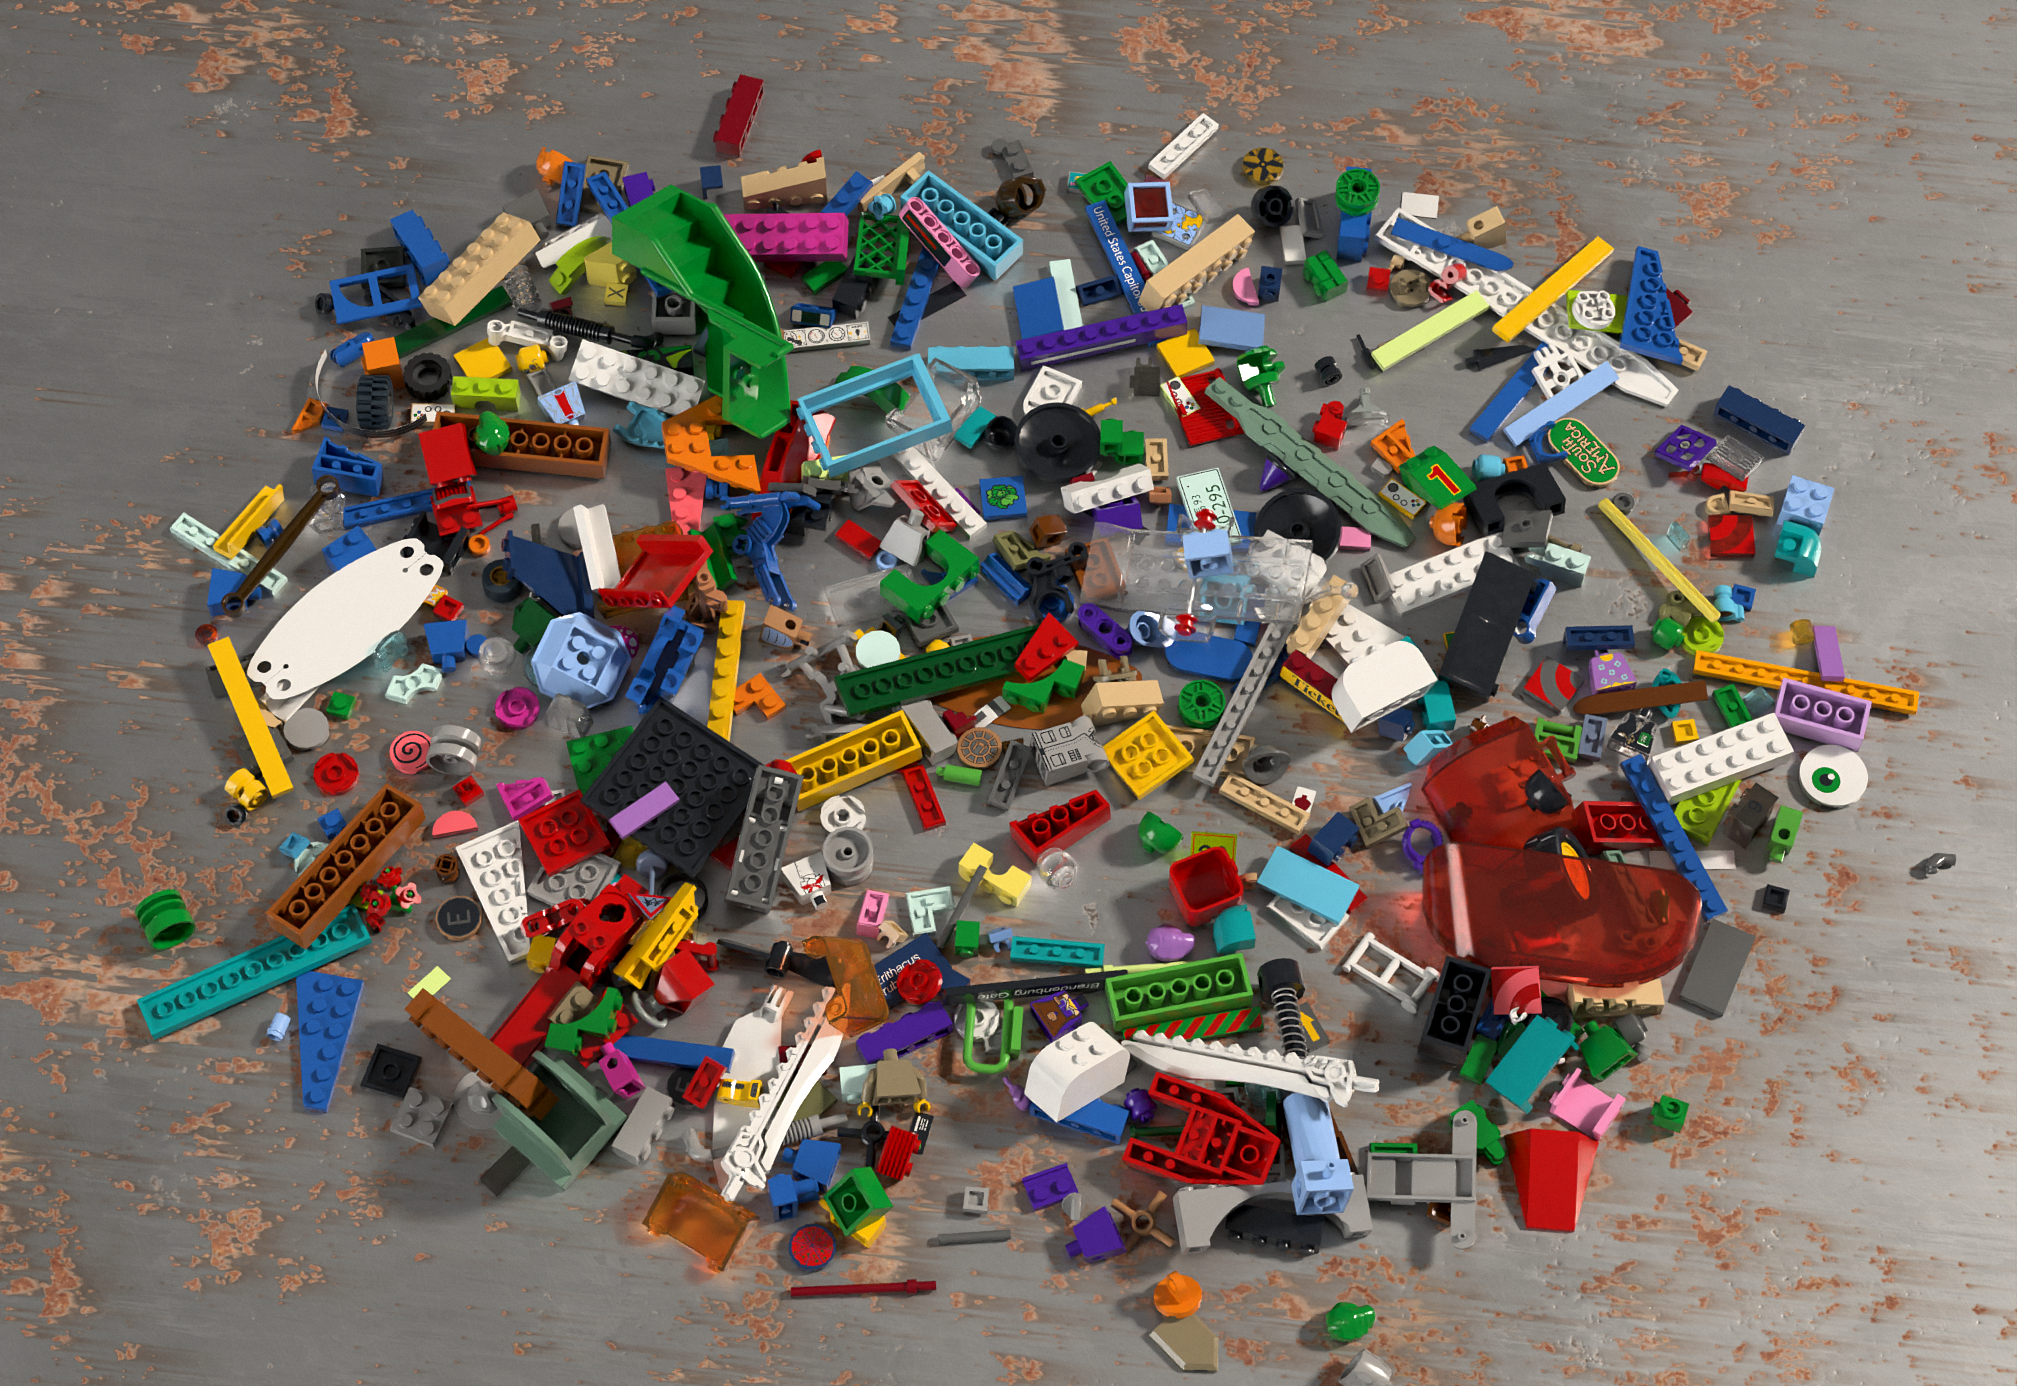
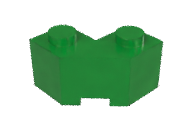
M1113 418L1101 420L1100 454L1104 456L1111 455L1115 458V462L1120 465H1143L1144 432L1135 430L1123 432V420Z

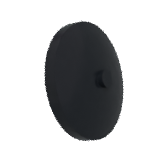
M1046 403L1030 410L1018 424L1015 434L1016 455L1022 466L1035 477L1053 483L1070 482L1072 478L1089 473L1096 465L1100 456V430L1095 420L1081 408L1068 403Z
M1306 488L1285 490L1272 497L1260 510L1254 527L1256 546L1266 531L1270 530L1323 558L1325 564L1335 555L1342 539V522L1333 503L1323 494Z

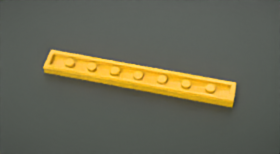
M1597 236L1493 326L1492 331L1509 343L1566 294L1567 290L1574 287L1611 255L1614 248Z
M229 636L208 644V648L272 798L274 799L294 791Z

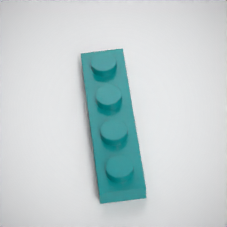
M1013 936L1010 961L1103 968L1105 944Z

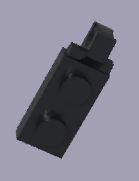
M378 284L382 304L400 301ZM370 291L364 296V301L368 305L374 306ZM410 310L383 315L394 325L399 327L402 324L407 330L417 326L415 319L411 317L412 312Z

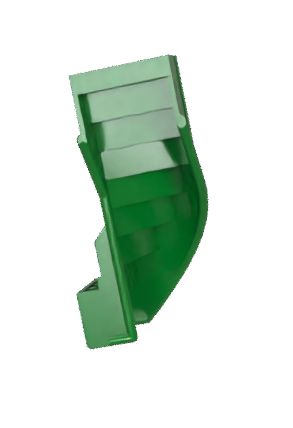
M671 184L613 216L612 254L640 268L642 275L699 305L702 329L704 331L707 327L709 337L704 345L708 391L723 398L722 419L760 439L788 425L791 421V405L785 355L791 352L794 346L792 343L782 339L775 308L765 281L755 261L715 203H707Z

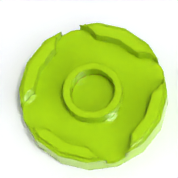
M1692 616L1687 626L1683 628L1682 635L1685 638L1681 645L1688 653L1694 656L1697 650L1716 654L1723 644L1724 630L1718 621L1711 623L1704 616Z

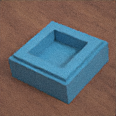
M292 832L278 849L282 854L297 859L311 842L307 837Z

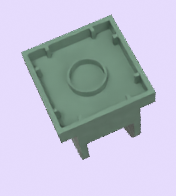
M536 1050L531 1057L537 1066L531 1073L550 1089L559 1100L540 1121L535 1116L527 1117L517 1106L515 1107L504 1097L496 1093L492 1101L503 1116L493 1125V1128L565 1191L618 1133L628 1117L560 1057L557 1056L552 1061L546 1055Z

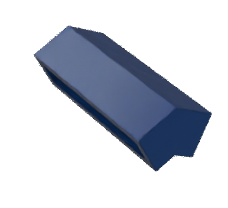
M997 552L989 554L980 564V571L1017 606L1029 597L1033 586L1017 571H1013Z

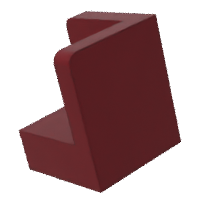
M951 709L943 712L942 715L945 726L950 732L954 733L956 738L961 737L967 730L975 728L977 723L975 715L967 718L964 712L954 714Z

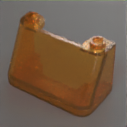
M820 935L811 936L802 941L806 954L812 959L826 956L838 992V996L829 1000L825 1007V1014L829 1025L852 1038L886 1021L889 1015V1008L865 942L858 938Z
M678 1171L668 1173L642 1224L648 1227L647 1231L657 1237H660L661 1234L669 1235L706 1257L707 1267L716 1273L727 1271L756 1228L760 1217L735 1201L729 1200L728 1202L724 1200L725 1197L721 1196L720 1192L697 1178Z

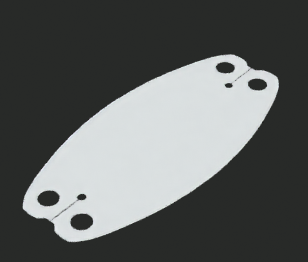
M411 538L389 544L348 564L310 590L281 618L251 659L247 675L255 682H262L266 686V693L272 699L279 700L306 692L344 673L379 649L412 617L438 581L442 573L443 561L436 555H428L424 551L425 546L416 538ZM412 547L414 554L411 557H401L400 551L402 548ZM424 564H431L434 570L430 575L425 576L420 573V567ZM404 568H408L406 573L402 571ZM262 661L271 663V669L266 673H261L257 670L258 664ZM285 664L289 665L287 669L283 668ZM282 679H288L291 682L290 688L286 691L277 689V683Z

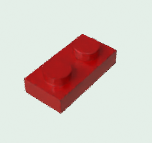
M705 1056L682 1098L704 1109L727 1067Z

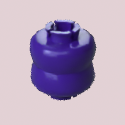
M1134 1088L1126 1094L1127 1098L1124 1100L1123 1105L1126 1110H1129L1132 1121L1145 1124L1155 1118L1154 1114L1158 1106L1148 1094V1090Z

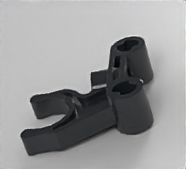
M1072 543L1068 547V554L1047 562L1040 557H1032L1028 560L1026 564L1028 579L1033 583L1030 609L1035 616L1037 624L1042 623L1044 620L1043 614L1039 610L1040 604L1048 598H1059L1064 602L1067 613L1074 612V606L1070 600L1068 590L1058 585L1070 582L1074 578L1072 572L1081 570L1088 565V551L1084 543Z

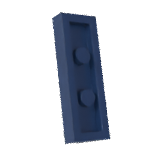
M1633 625L1566 627L1563 635V644H1566L1567 650L1634 649Z

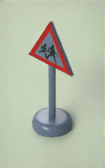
M647 850L638 856L636 867L641 876L649 879L648 895L628 893V896L651 920L664 909L673 897L654 895L655 879L662 877L667 872L668 861L653 851Z

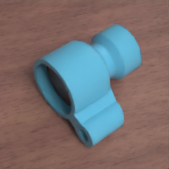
M1719 585L1714 588V598L1716 600L1713 602V606L1721 614L1717 621L1736 620L1737 622H1742L1745 620L1744 607L1735 604L1731 599L1732 588L1728 585Z

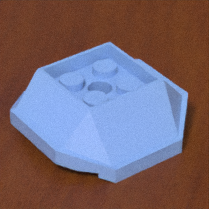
M581 612L552 619L549 622L531 659V664L540 693L555 700L561 699L560 694L567 695L574 701L584 704V709L588 710L613 700L632 659L619 631ZM577 655H584L587 658V664H580L577 661Z

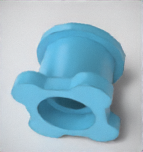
M890 194L877 195L872 202L868 203V209L874 213L877 220H882L884 214H892L895 211L896 202Z

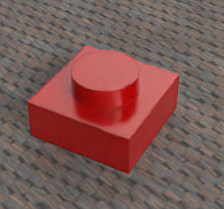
M1369 267L1367 289L1388 292L1391 269Z
M444 594L434 608L433 615L444 621H454L464 609V604Z

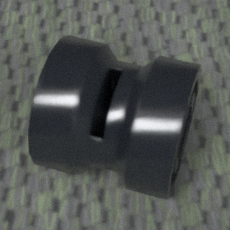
M1332 356L1323 357L1315 363L1314 367L1317 373L1321 374L1320 379L1324 386L1334 385L1341 380L1343 375L1340 369L1336 368V361Z

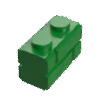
M1327 250L1305 260L1303 275L1306 280H1311L1314 284V290L1318 296H1322L1327 302L1335 298V296L1346 293L1348 280Z

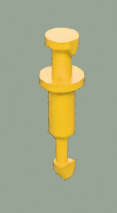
M1113 398L1106 404L1100 403L1086 410L1084 408L1081 409L1090 416H1094L1103 412L1106 407L1116 405L1117 399Z

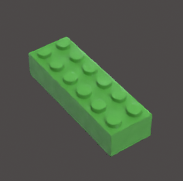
M1243 953L1105 979V993L1115 1032L1129 1027L1247 1007L1252 1005L1253 999Z

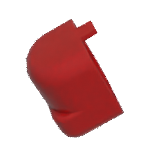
M1218 846L1211 847L1180 859L1170 866L1169 888L1185 922L1189 926L1199 927L1212 921V917L1219 915L1223 910L1240 905L1242 902L1244 887L1238 875V868L1234 859H1230L1224 848Z

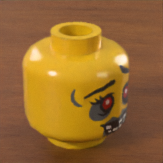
M537 344L520 348L518 354L515 355L519 371H523L526 375L543 370L545 363L549 362L546 350L541 351L540 346Z

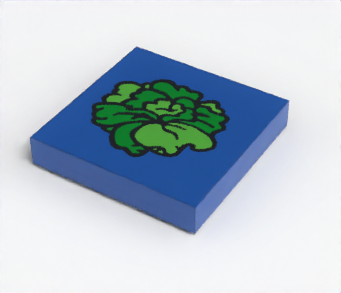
M1023 476L979 479L984 521L1027 517Z

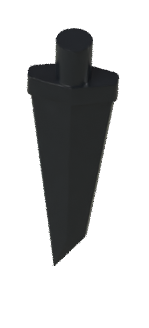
M1526 345L1473 350V357L1465 358V364L1467 367L1477 365L1478 370H1483L1536 349Z

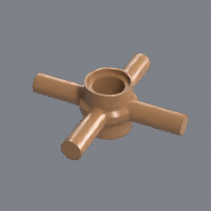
M1160 1190L1146 1210L1135 1212L1117 1199L1111 1204L1110 1207L1130 1220L1132 1231L1124 1242L1127 1250L1126 1256L1140 1236L1151 1234L1169 1247L1175 1242L1176 1239L1156 1226L1154 1214L1167 1197ZM1142 1216L1149 1218L1150 1221L1148 1228L1144 1230L1137 1228L1136 1225L1138 1218Z

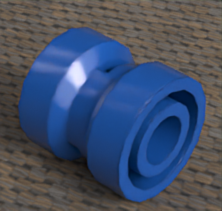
M707 477L706 499L721 498L722 496L729 497V483H721Z
M273 518L268 521L266 528L260 526L255 532L263 545L269 548L284 529Z

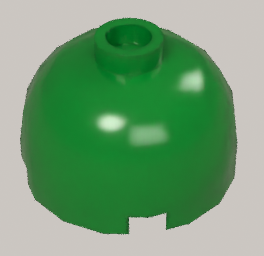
M1147 811L1138 826L1139 838L1144 843L1142 847L1151 854H1154L1155 851L1166 854L1175 850L1183 840V834L1169 823L1163 822L1159 816Z

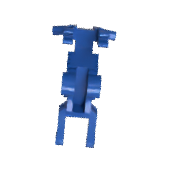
M794 491L756 495L751 493L748 496L731 498L722 496L720 499L726 502L725 505L720 506L723 510L730 511L731 509L742 508L741 511H737V515L743 517L749 513L762 512L761 516L757 517V520H754L753 524L746 529L747 535L740 534L735 537L732 547L735 553L751 559L754 573L765 596V601L772 603L776 607L781 603V607L794 612L797 604L790 594L782 572L779 570L778 556L774 546L781 541V538H784L783 533L789 522L788 509L807 506L814 511H819L821 508L820 503L806 495L800 496ZM746 541L747 543L745 544L744 550H742L741 548L744 546L743 542Z

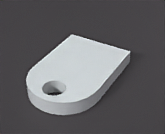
M1043 365L1024 400V416L1035 407L1046 403L1061 402L1072 405L1082 387V381Z

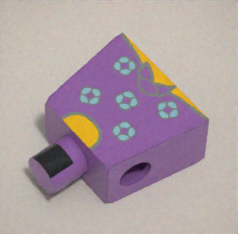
M1594 650L1596 657L1590 660L1588 666L1592 695L1635 689L1637 680L1622 653L1609 654L1608 650Z

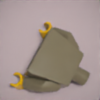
M896 1049L884 1050V1061H878L875 1068L868 1072L863 1082L861 1101L863 1103L857 1107L858 1115L861 1116V1109L864 1107H868L867 1116L870 1117L873 1111L869 1105L870 1102H872L873 1106L914 1103L913 1108L917 1113H920V1105L924 1103V1109L928 1112L931 1106L929 1102L925 1101L927 1097L925 1077L915 1066H912L909 1059L898 1060Z

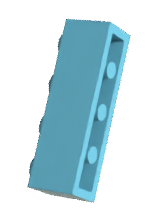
M928 347V373L932 381L1014 380V347Z

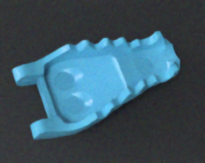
M630 401L627 409L634 414L633 419L627 429L616 424L613 432L626 442L636 446L665 449L661 430L662 422L668 419L665 413H661L658 409L641 406Z

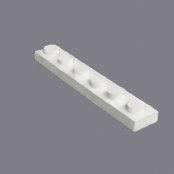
M914 446L890 455L913 480H918L969 540L987 528V523Z

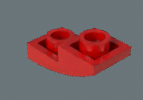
M1704 463L1702 465L1700 480L1718 490L1723 485L1734 491L1745 492L1747 490L1749 475L1739 471L1746 476L1742 477L1727 466H1724L1743 478V480H1740L1716 464Z

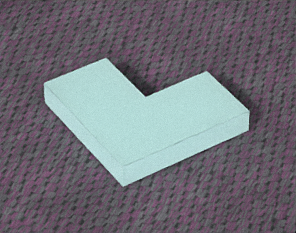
M951 886L906 893L913 938L919 937L924 933H927L928 936L935 935L936 928L933 913L955 910Z

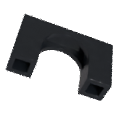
M1545 462L1476 482L1474 484L1477 489L1463 497V502L1483 537L1504 531L1505 516L1497 504V500L1505 495H1525L1535 502L1539 510H1552L1553 517L1565 513L1566 498Z

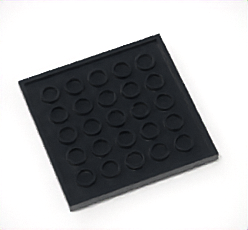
M660 696L580 799V803L609 822V819L666 782L679 798V802L629 836L694 879L746 810L758 765L764 766V764Z

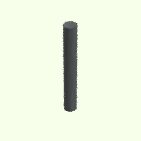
M1010 1229L938 1234L939 1244L1011 1239Z

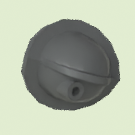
M1255 744L1249 748L1248 757L1243 760V770L1246 777L1253 783L1269 784L1277 781L1284 775L1291 758L1287 752L1277 750L1272 745Z

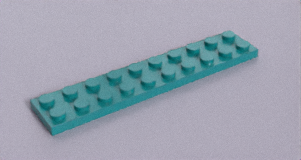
M355 904L345 907L306 950L282 935L139 998L137 1002L155 1040L371 944L372 940Z

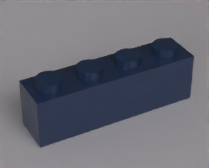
M1728 385L1717 402L1713 413L1714 416L1788 455L1791 454L1806 426L1799 420L1783 414L1780 410L1772 408L1761 400L1743 393L1742 390Z

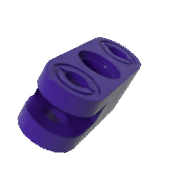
M1086 603L1080 606L1078 609V624L1081 630L1114 658L1119 660L1120 656H1127L1129 658L1132 654V637L1095 604ZM1104 629H1107V630H1109L1110 632H1109V633H1106V634H1103V633H1101L1100 631H1101V630H1104Z

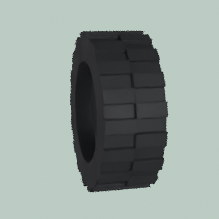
M431 352L421 353L410 359L404 367L403 376L407 391L415 399L427 402L436 401L444 397L451 389L453 377L450 365L439 354L436 355ZM425 369H434L439 374V378L434 384L422 385L417 379L418 374Z

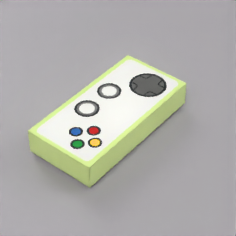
M1179 376L1168 381L1170 387L1173 388L1172 391H1175L1173 394L1177 395L1174 396L1175 399L1179 398L1176 402L1181 401V403H1178V406L1183 404L1186 412H1188L1187 415L1201 409ZM1167 382L1160 385V391L1175 411L1176 405Z

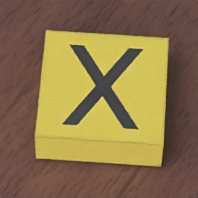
M607 283L604 298L605 305L626 307L629 291L628 285Z

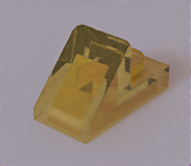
M628 836L622 839L613 859L621 862L622 868L634 872L637 858L645 851L646 847Z

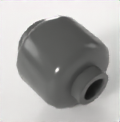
M1628 1013L1613 1023L1616 1032L1631 1047L1637 1042L1643 1041L1646 1037L1645 1032L1648 1031L1639 1015L1635 1016L1633 1013Z

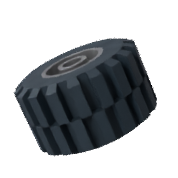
M361 375L356 395L357 421L361 429H389L393 418L394 401L393 385L389 375Z

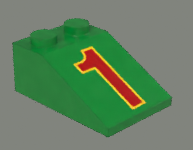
M1434 445L1399 465L1404 487L1440 510L1477 489L1476 485L1449 455Z

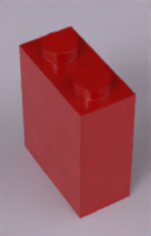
M458 423L418 433L430 485L444 488L450 486L452 481L458 480L459 483L471 481V477L477 476L465 424Z

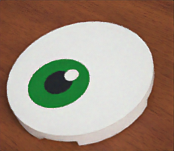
M1822 745L1814 748L1804 757L1799 769V783L1805 795L1814 803L1820 806L1822 804L1841 809L1853 805L1862 797L1867 787L1868 773L1863 761L1853 751L1839 745Z

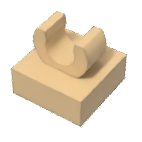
M884 920L879 926L883 932L878 935L877 939L883 941L887 936L889 943L885 947L891 949L896 945V942L903 943L909 935L894 921Z

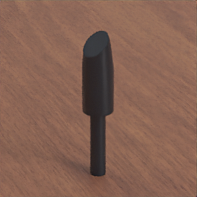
M1356 335L1362 348L1361 353L1367 365L1372 369L1376 368L1370 349L1366 348L1361 335Z

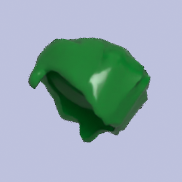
M490 411L483 412L479 416V425H477L473 432L474 443L488 455H500L507 447L508 440L510 439L508 425L495 413Z
M1339 1302L1326 1314L1328 1333L1333 1339L1341 1342L1352 1343L1353 1341L1360 1340L1373 1327L1376 1316L1375 1311L1369 1305L1357 1306L1350 1302Z

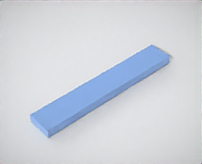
M1606 361L1505 427L1503 431L1516 448L1528 440L1548 421H1557L1616 382L1619 377L1608 361Z

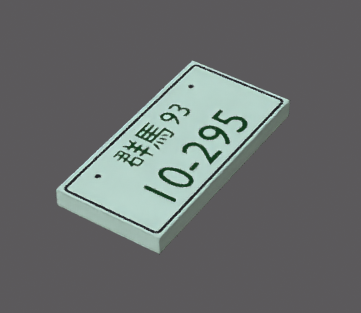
M1219 468L1176 477L1192 531L1201 533V530L1194 526V521L1199 520L1195 516L1196 512L1201 511V509H1210L1217 515V520L1213 521L1216 525L1215 529L1227 530L1231 547L1243 545V539Z

